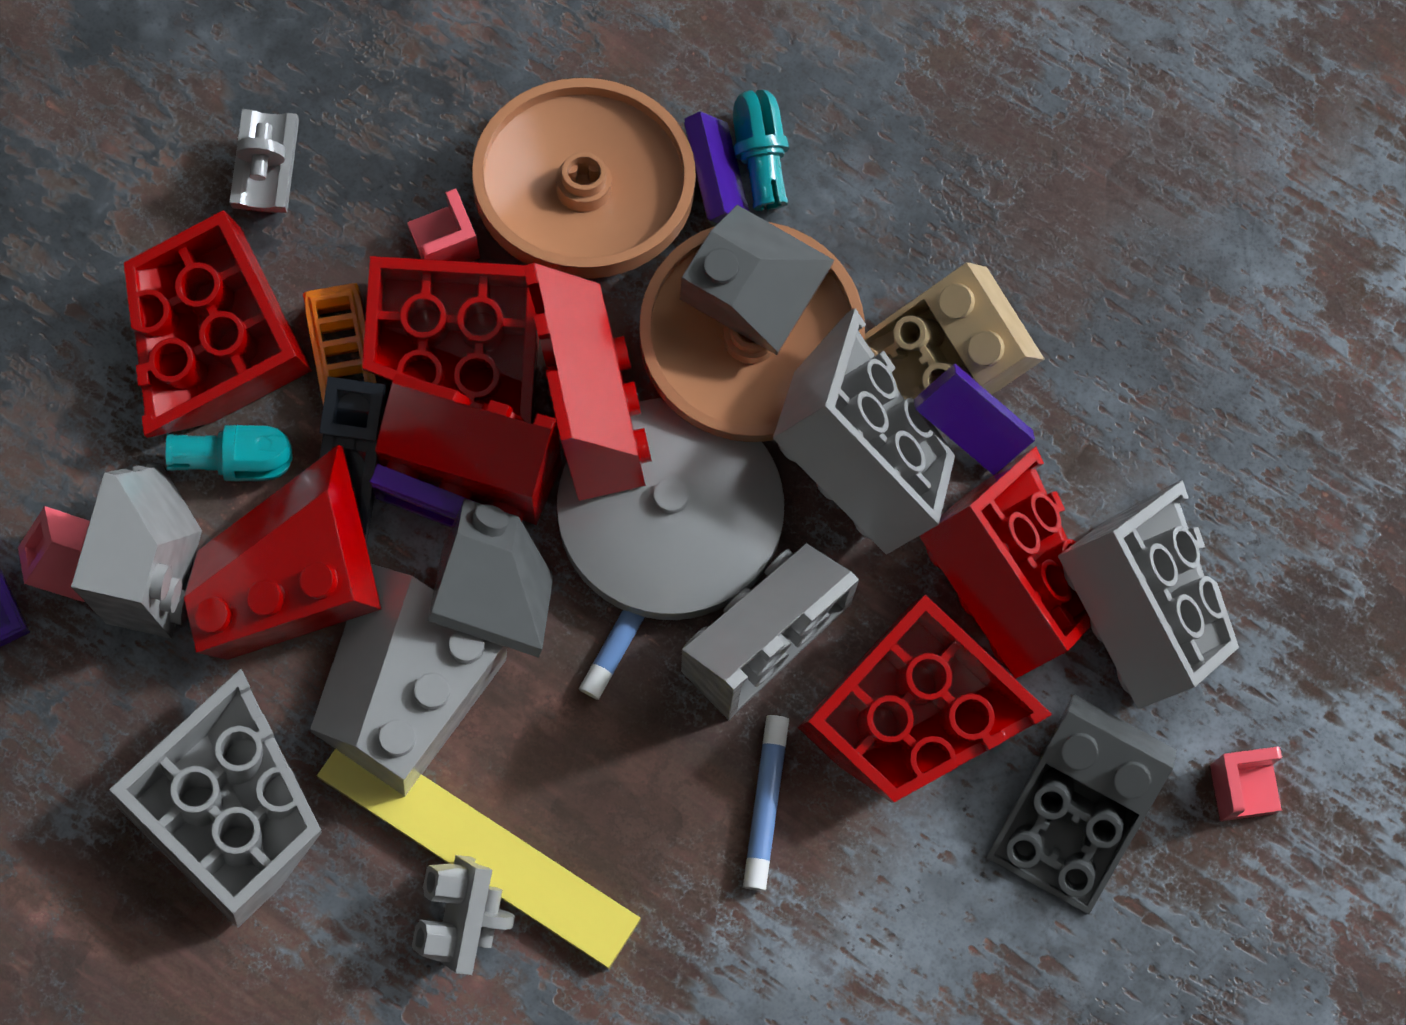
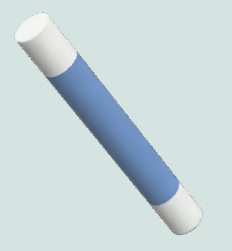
M625 610L621 612L579 687L581 692L599 700L645 617Z
M766 716L743 888L766 891L789 718L783 716Z

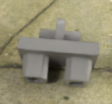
M242 109L230 195V205L233 209L287 213L299 118L296 113L266 114Z
M455 855L454 864L429 865L427 867L423 884L424 897L430 901L446 903L443 922L419 920L415 926L412 948L423 957L441 962L454 973L472 975L477 947L491 948L495 929L506 930L513 928L515 916L508 911L499 909L503 890L489 886L492 869L475 863L476 859L473 857Z

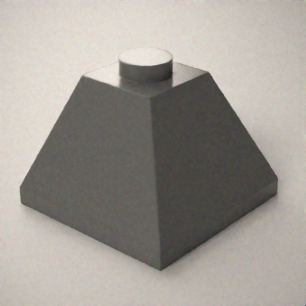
M736 205L710 231L683 274L680 300L778 355L832 267L834 259Z
M464 498L442 548L428 621L539 658L543 649L553 575L518 516L506 513L496 506L483 505Z

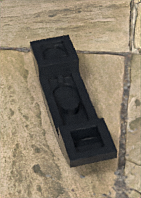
M328 377L320 433L323 434L320 458L337 445L343 447L367 546L375 497L370 480L377 464H379L375 448L384 416L386 385Z

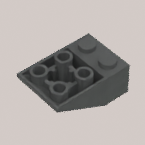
M1074 694L1040 754L986 858L1083 912L1090 914L1173 770L1177 749Z

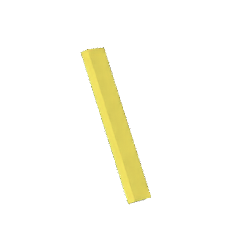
M335 749L317 775L320 780L446 863L454 864L455 855L470 856L476 859L475 863L492 869L489 886L503 890L502 900L607 969L611 967L641 921L639 916L422 774L408 794L403 796Z

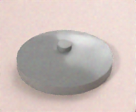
M662 398L640 401L642 415L633 416L631 419L634 430L645 428L652 462L641 464L646 486L579 501L569 466L566 462L557 494V516L562 544L567 557L582 580L600 597L622 610L638 614L642 617L659 620L691 619L707 615L727 606L745 588L750 589L754 586L772 561L781 536L784 518V495L779 472L773 458L762 442L734 441L705 432L681 418Z

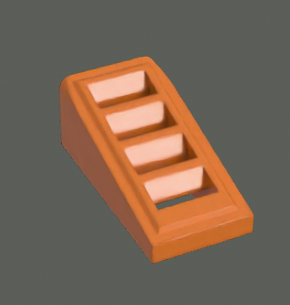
M350 283L304 292L303 299L323 405L328 377L337 378L363 373L364 382L377 383L376 375L362 369L366 317L359 285L357 283ZM350 309L352 312L324 318L320 317V315ZM355 328L356 336L324 341L323 334ZM359 351L360 359L328 364L327 357Z

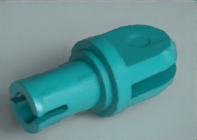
M752 90L744 91L738 95L733 107V124L736 136V144L733 147L735 158L748 166L753 209L755 211H763L764 205H766L767 211L779 209L788 205L780 158L784 157L785 152L789 150L788 138L783 135L779 106L776 98L769 91L757 90L756 93Z
M225 425L224 430H219L218 435L188 436L167 434L165 456L168 471L216 470L218 475H223L224 481L274 480L288 471L293 458L288 436L278 428L270 426Z

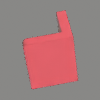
M456 188L445 192L448 207L407 222L421 259L472 262L480 258L476 234Z
M44 506L18 546L24 584L85 602L71 585L90 521Z
M1280 747L1226 753L1210 764L1220 821L1271 815L1282 811L1273 767L1276 762L1282 759Z

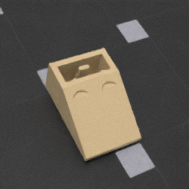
M968 262L865 333V341L876 356L880 352L885 351L895 366L892 375L896 381L897 389L904 399L916 398L954 363L992 395L1044 360L1041 352L988 268Z

